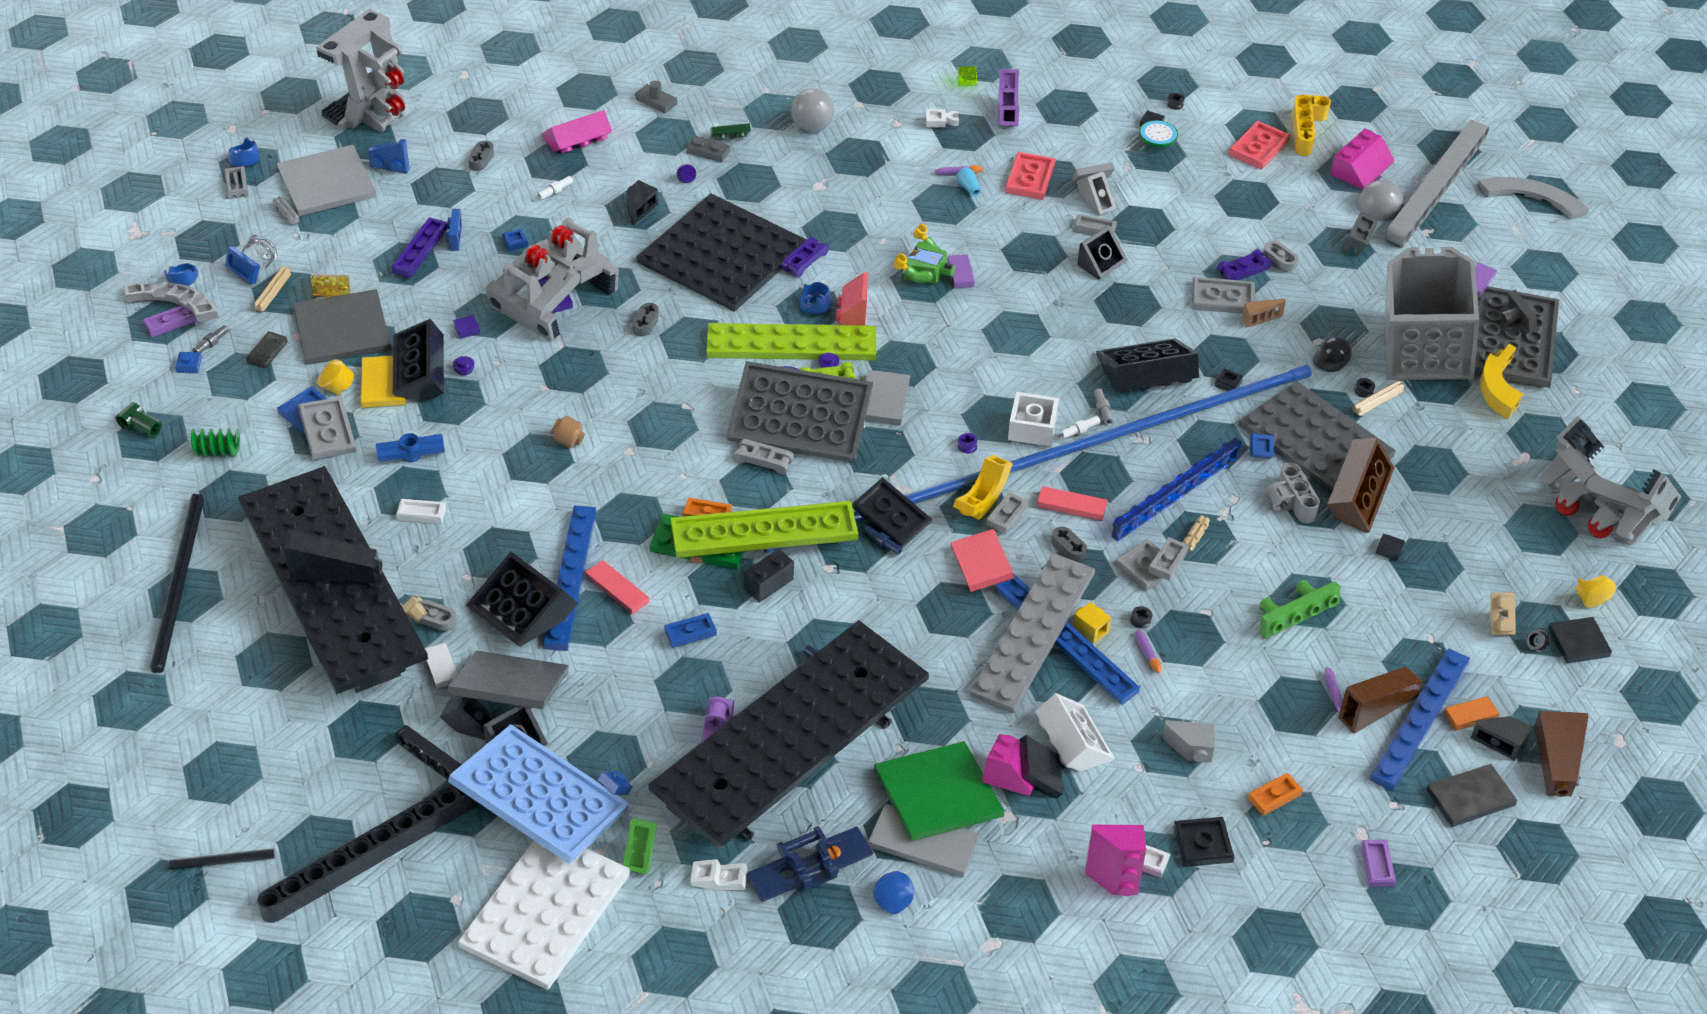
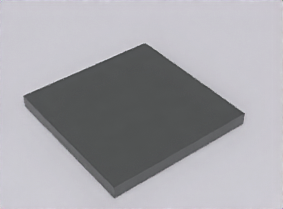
M377 289L294 303L306 365L392 350Z
M476 650L448 685V694L544 709L568 674L569 665Z

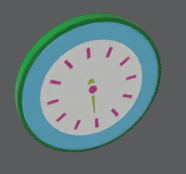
M1154 120L1146 122L1140 127L1139 136L1145 143L1151 146L1166 147L1176 142L1178 131L1168 122Z

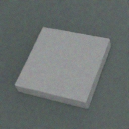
M1148 539L1115 559L1114 566L1146 592L1164 580L1159 576L1149 573V566L1160 549Z

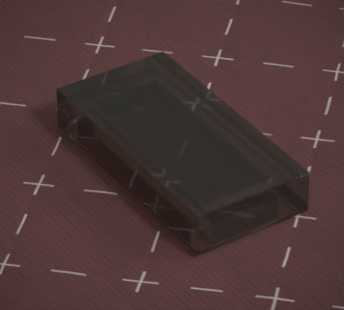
M268 331L246 357L247 363L266 369L288 343L287 337Z

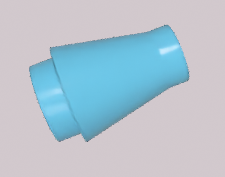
M968 167L959 170L956 174L957 182L972 197L979 195L981 188L974 171Z

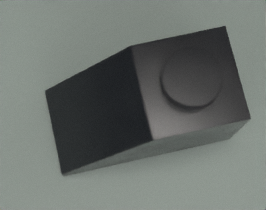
M638 180L626 190L631 224L635 225L658 205V189Z
M461 696L449 699L440 715V718L456 732L485 740L483 724L496 717L476 699Z
M1511 716L1477 720L1471 739L1515 761L1527 743L1532 727Z

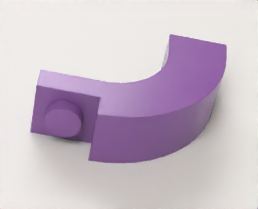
M1000 69L998 125H1019V69Z

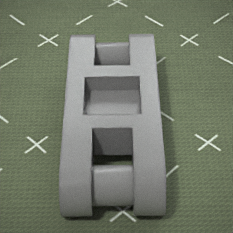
M742 439L738 445L739 449L733 454V459L737 463L748 462L773 469L781 475L786 474L789 468L788 464L794 458L791 451L748 439Z

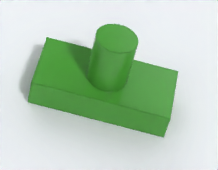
M637 818L631 819L623 865L630 868V871L642 874L649 873L658 823Z

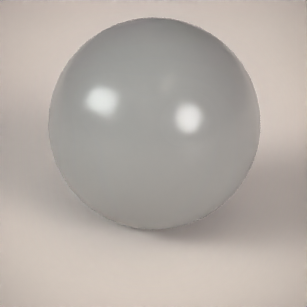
M809 88L795 96L791 104V116L799 128L808 132H818L826 128L832 121L834 105L829 95L824 91Z
M1376 180L1367 184L1361 191L1358 200L1360 211L1379 221L1395 219L1404 204L1401 190L1397 185L1387 180Z

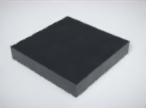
M1594 617L1554 622L1549 625L1548 629L1566 664L1606 658L1612 654V650Z
M1028 735L1021 737L1020 748L1023 779L1055 798L1062 796L1060 755Z
M1223 817L1174 821L1173 827L1184 867L1234 862L1235 857Z

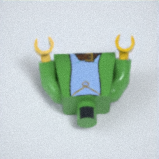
M922 223L914 230L913 236L916 239H922L923 242L919 241L908 258L904 254L899 253L895 258L893 266L897 270L903 269L904 280L913 281L917 284H936L942 275L952 277L955 272V265L947 263V252L937 246L930 236H926L928 228Z

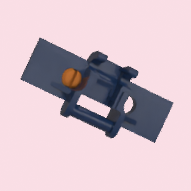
M817 826L813 828L814 831L786 843H777V849L782 858L747 873L761 902L795 888L797 890L802 888L804 891L812 889L837 878L839 869L872 856L873 852L858 826L826 838L821 828ZM818 840V844L815 845L816 852L812 855L800 859L797 853H789ZM784 870H791L794 873L788 879L780 876Z

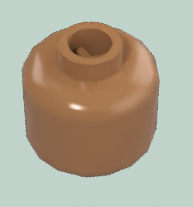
M564 416L561 419L558 418L551 430L554 441L567 448H572L575 444L580 445L585 436V433L582 432V423L568 416Z

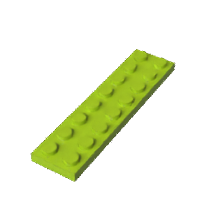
M708 323L707 358L818 360L820 355L830 352L836 354L839 360L876 361V326Z
M851 501L671 518L676 558L858 540V530Z

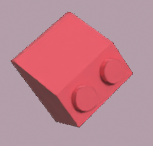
M863 272L842 287V295H838L837 307H841V309L836 311V321L840 322V325H865L868 272Z

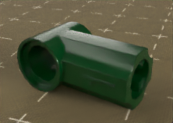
M135 402L130 403L115 416L116 422L122 429L126 431L134 429L149 438H156L162 428L161 421L146 414L143 408Z

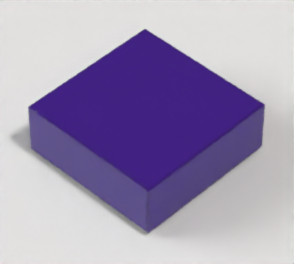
M474 315L453 320L460 339L480 334V327Z

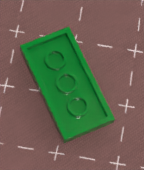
M663 513L649 545L650 552L676 557L671 518L679 516ZM745 551L694 557L703 559L702 563L738 570ZM689 556V557H679V558H683V559H688V560H690V556Z

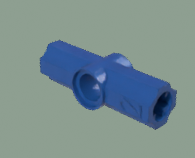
M407 433L402 435L399 440L375 444L378 462L403 459L405 462L413 463L418 461L423 455L445 452L442 434L418 437L416 434Z

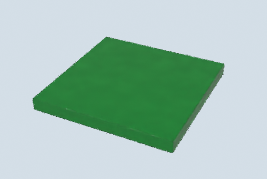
M965 741L874 764V771L911 841L1004 817L1005 811L990 784L982 782L984 774Z

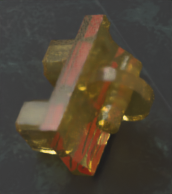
M311 274L312 296L331 298L332 296L350 294L349 275Z

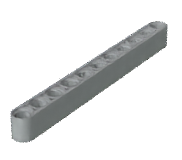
M1473 120L1468 122L1389 225L1385 234V240L1402 247L1407 244L1482 145L1489 132V126Z

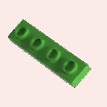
M1302 580L1296 586V592L1302 595V597L1279 607L1269 597L1264 598L1260 602L1259 607L1261 611L1266 613L1261 616L1260 634L1267 639L1340 603L1341 586L1334 581L1316 590L1306 580Z

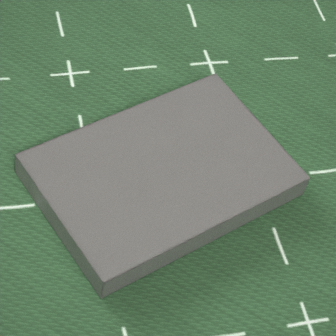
M1193 277L1192 310L1243 314L1245 302L1255 301V282Z
M868 370L866 381L873 382V389L865 420L901 425L910 375Z
M342 397L298 404L312 460L357 452Z

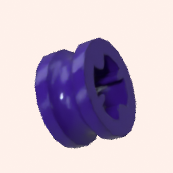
M971 433L960 435L958 437V449L966 454L975 452L977 450V437Z

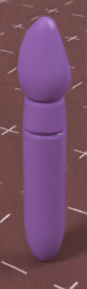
M1326 667L1324 677L1327 681L1337 712L1340 713L1343 699L1335 680L1334 671Z

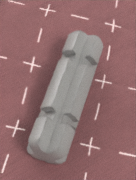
M282 196L273 198V205L290 225L299 222V216Z

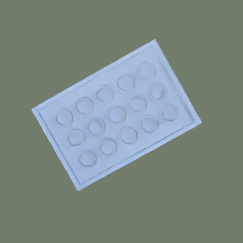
M511 724L450 774L448 780L450 784L568 864L574 861L617 821L629 807L628 802L613 794L606 787Z

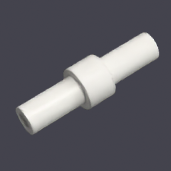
M568 176L559 182L554 181L548 185V188L537 193L538 198L543 200L552 194H558L564 187L572 184L573 179L571 176Z
M1094 416L1085 421L1079 420L1073 423V426L1060 431V436L1062 439H1065L1074 434L1080 435L1087 432L1088 428L1100 424V419L1098 416Z

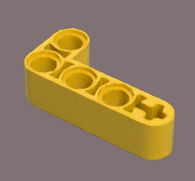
M1302 94L1295 97L1292 111L1295 152L1300 156L1312 154L1315 140L1314 121H1325L1328 118L1331 100L1326 96Z

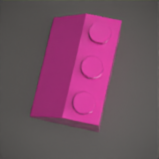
M605 110L553 126L543 132L542 137L554 153L561 151L563 154L572 151L573 146L579 145V148L590 145L589 141L596 139L597 142L608 139L607 135L612 133V129Z
M1364 128L1334 156L1330 174L1363 190L1367 184L1376 180L1392 165L1395 159L1382 136Z
M1092 824L1085 874L1112 895H1138L1146 855L1144 825Z

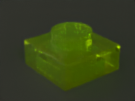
M977 66L957 67L958 86L978 85Z

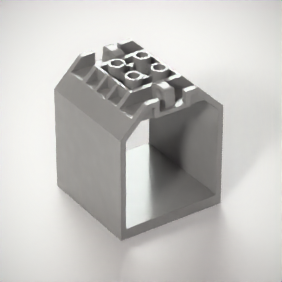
M1410 247L1387 263L1384 319L1387 380L1474 379L1479 329L1475 261L1453 247H1441V254H1434V248H1425V254H1419V247Z

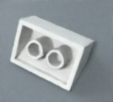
M1055 693L1035 711L1040 719V726L1048 733L1050 744L1059 752V759L1066 768H1073L1081 772L1112 762L1115 759L1083 704Z

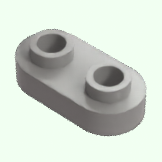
M1268 241L1265 243L1263 254L1284 271H1292L1297 268L1299 257L1293 251L1278 241Z
M423 600L420 603L427 614L418 623L442 631L449 630L456 625V613L452 608L429 600Z

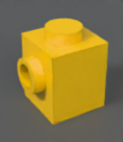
M1089 602L1084 607H1079L1075 611L1073 627L1092 644H1095L1109 633L1111 617L1100 607Z

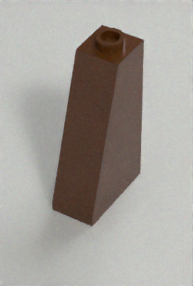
M1405 666L1353 684L1345 690L1338 718L1355 734L1417 698L1422 681Z
M1539 711L1534 728L1547 795L1572 797L1578 781L1589 718L1588 713Z

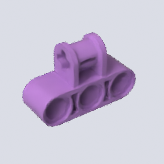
M723 697L709 698L701 742L733 718L734 700Z

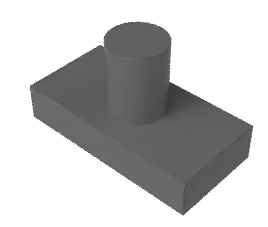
M652 81L650 85L646 84L635 93L636 100L663 113H667L677 105L676 97L662 91L660 81Z
M1516 289L1508 292V306L1510 310L1501 313L1504 323L1507 325L1519 320L1529 333L1537 330L1536 315Z

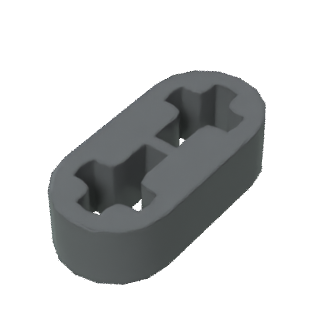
M484 140L475 145L468 156V164L471 170L481 171L488 165L494 155L492 142Z
M645 303L641 305L632 322L635 335L643 337L651 333L659 318V308L656 304Z
M1055 528L1052 532L1051 540L1053 546L1066 558L1079 563L1083 562L1087 555V545L1069 528Z

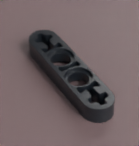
M404 725L394 733L395 739L400 746L447 780H449L450 774L462 765L407 725Z

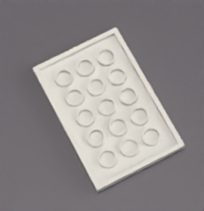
M533 841L458 941L459 948L549 990L630 875V868L587 848L574 861L568 864L536 841Z

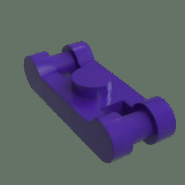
M810 237L783 260L781 268L785 271H791L797 277H801L805 269L819 257L825 256L828 253L829 245L819 243L817 239Z
M1256 249L1251 254L1236 260L1220 262L1217 270L1220 274H1224L1227 280H1241L1268 270L1272 262L1267 257H1263L1264 254L1260 249Z

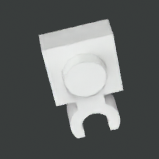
M926 109V127H945V124L958 126L959 112L950 111L945 113V109Z

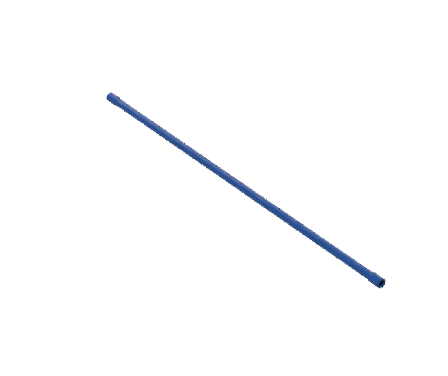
M1303 365L1264 380L1009 461L1013 463L1010 473L1276 386L1308 378L1312 375L1309 365ZM980 471L905 496L916 504L974 485ZM854 512L856 523L866 520L858 512ZM778 548L763 549V550L765 551V553H768V552L777 550Z

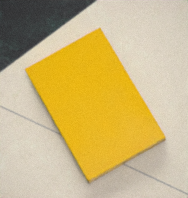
M393 356L362 358V408L406 405V398L394 396Z

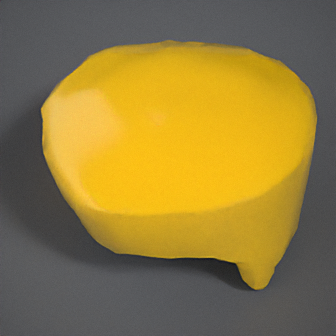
M334 359L322 369L317 378V384L321 388L340 396L343 390H347L351 386L354 373L341 360Z
M1599 575L1587 581L1579 578L1578 585L1575 586L1576 593L1587 608H1594L1604 604L1613 597L1616 590L1615 582L1604 575Z

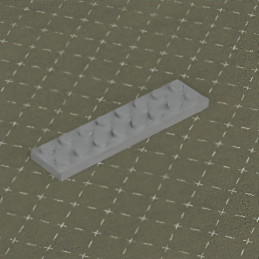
M1052 553L970 691L971 697L1011 713L1015 712L1093 578L1095 568Z

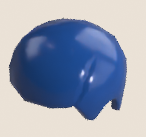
M184 263L175 267L170 266L169 272L167 273L164 270V274L170 283L190 286L198 277V269L193 264Z

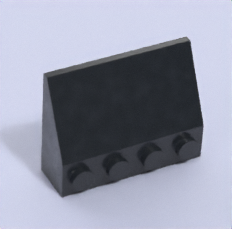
M1176 338L1096 351V355L1111 385L1121 393L1131 392L1135 388L1150 389L1153 385L1170 386L1172 382L1177 381L1188 383L1192 379L1199 378L1198 353Z
M510 551L466 606L517 646L521 647L563 622L578 602L562 588Z

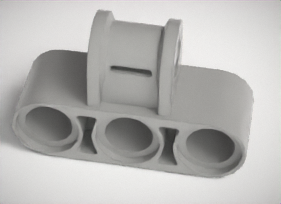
M1283 464L1279 481L1265 489V496L1272 501V508L1275 512L1292 510L1299 521L1303 523L1314 522L1320 503L1318 496L1297 464Z

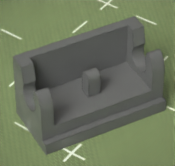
M1360 212L1341 251L1347 253L1350 247H1355L1357 249L1355 256L1360 255L1363 248L1367 247L1378 220Z

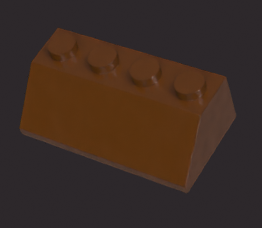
M1377 437L1353 439L1332 494L1328 499V507L1337 520L1365 533H1369L1395 468Z

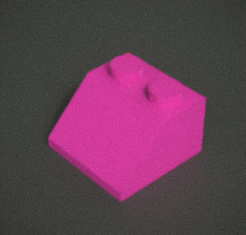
M999 734L987 756L982 782L1030 796L1035 785L1023 779L1020 740L1011 735Z

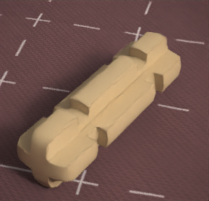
M1199 516L1187 534L1188 536L1183 540V543L1189 545V551L1194 550L1195 544L1199 542L1205 532L1204 530L1209 526L1210 520L1208 517Z

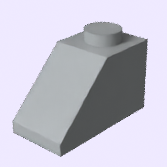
M1104 171L1076 181L1082 199L1098 215L1117 209Z
M1165 720L1163 740L1186 760L1211 762L1214 752V724Z

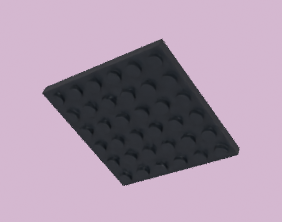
M710 193L636 257L637 263L735 312L782 269L781 264L783 260L807 239Z

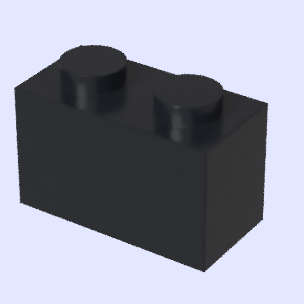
M778 548L744 571V590L759 603L794 580V561Z

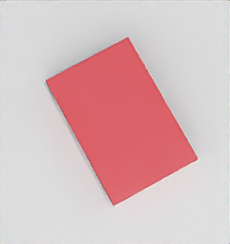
M1256 121L1229 149L1228 155L1263 169L1290 141L1291 135Z
M1017 152L1005 187V193L1044 200L1056 159Z
M994 529L951 542L952 550L970 592L1014 579L1013 571Z

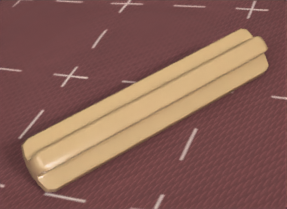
M283 266L278 270L253 305L256 311L264 312L290 277L291 273L288 267Z
M1396 381L1356 403L1353 406V412L1357 416L1365 414L1402 393L1405 387L1404 384Z

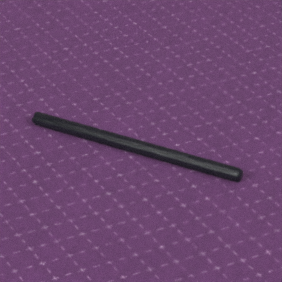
M194 493L190 498L150 663L151 672L162 673L165 668L204 503L203 495L200 493Z

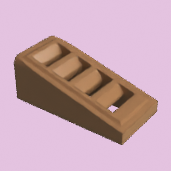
M1285 298L1245 302L1242 314L1245 327L1255 326L1282 317L1286 304Z

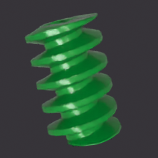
M192 429L191 446L194 455L200 457L203 452V455L208 457L212 452L213 456H219L221 452L222 456H228L230 452L231 456H236L240 448L239 429H236L235 435H232L231 429H227L226 435H223L222 429H218L217 435H214L213 429H209L208 435H205L204 429L200 430L199 435H196L195 429Z

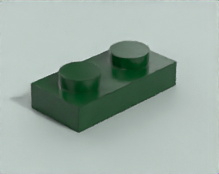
M750 123L716 126L710 128L711 137L716 136V140L727 139V135H735V138L746 137V133L751 131Z

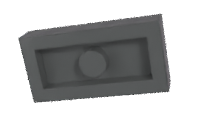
M695 135L686 147L689 154L721 163L730 152V145Z

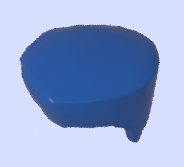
M247 137L241 145L231 147L227 156L229 164L235 167H248L256 164L260 159L256 142L254 140L250 141Z
M813 282L811 285L804 284L800 299V310L809 314L827 312L832 305L828 285L821 282Z
M893 871L886 873L874 886V900L886 912L898 914L907 908L914 898L913 883L902 872Z

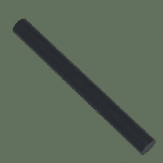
M271 848L169 860L170 870L273 859L275 858V850Z

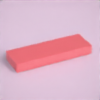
M1042 486L1037 507L1103 521L1108 500Z
M604 560L585 572L587 579L632 615L649 603V597Z

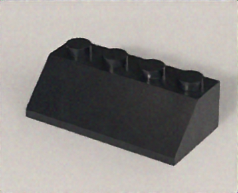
M431 319L394 334V396L427 401L443 394L444 334Z

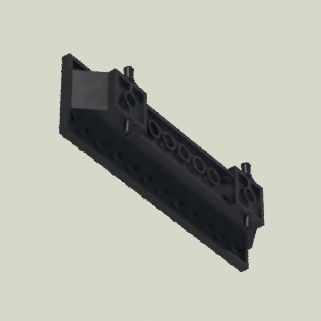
M326 466L238 496L239 504L336 695L353 688L356 693L401 676V673L405 672L407 667L428 660V654L383 571L381 574H378L376 583L290 580L283 550L288 530L370 548Z
M858 620L648 784L649 791L665 803L666 808L700 837H705L718 849H721L738 834L744 837L746 841H749L754 836V832L747 828L752 822L875 722L878 721L885 728L890 726L892 720L885 714L929 679V673Z

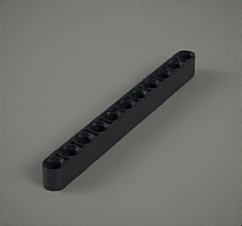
M452 784L444 787L262 891L257 900L262 919L269 923L280 921L474 809L480 803Z

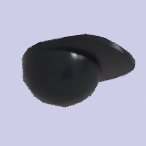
M1329 338L1324 341L1323 345L1314 354L1313 363L1323 370L1337 372L1350 361L1352 357L1351 346L1344 338Z

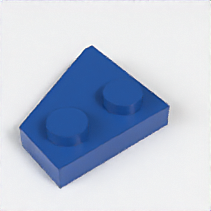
M400 139L398 143L394 144L387 142L383 145H374L368 150L370 167L407 174L410 170L406 139Z

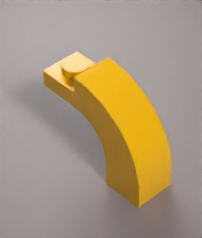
M1508 344L1504 350L1500 349L1496 356L1490 353L1480 378V388L1485 401L1496 413L1506 419H1509L1518 408L1523 397V393L1511 387L1502 375V372L1511 362L1516 351V347Z
M994 454L986 457L975 484L967 494L955 499L953 507L959 509L960 513L965 516H972L978 520L984 517L1002 492L1013 463Z

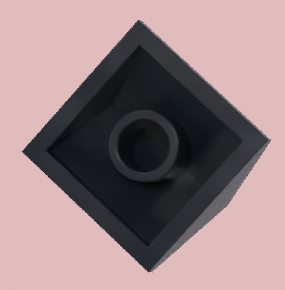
M1107 225L1080 243L1077 266L1097 279L1103 278L1128 261L1110 225Z
M516 705L483 724L486 744L510 724L541 745L545 746L548 744L530 707Z

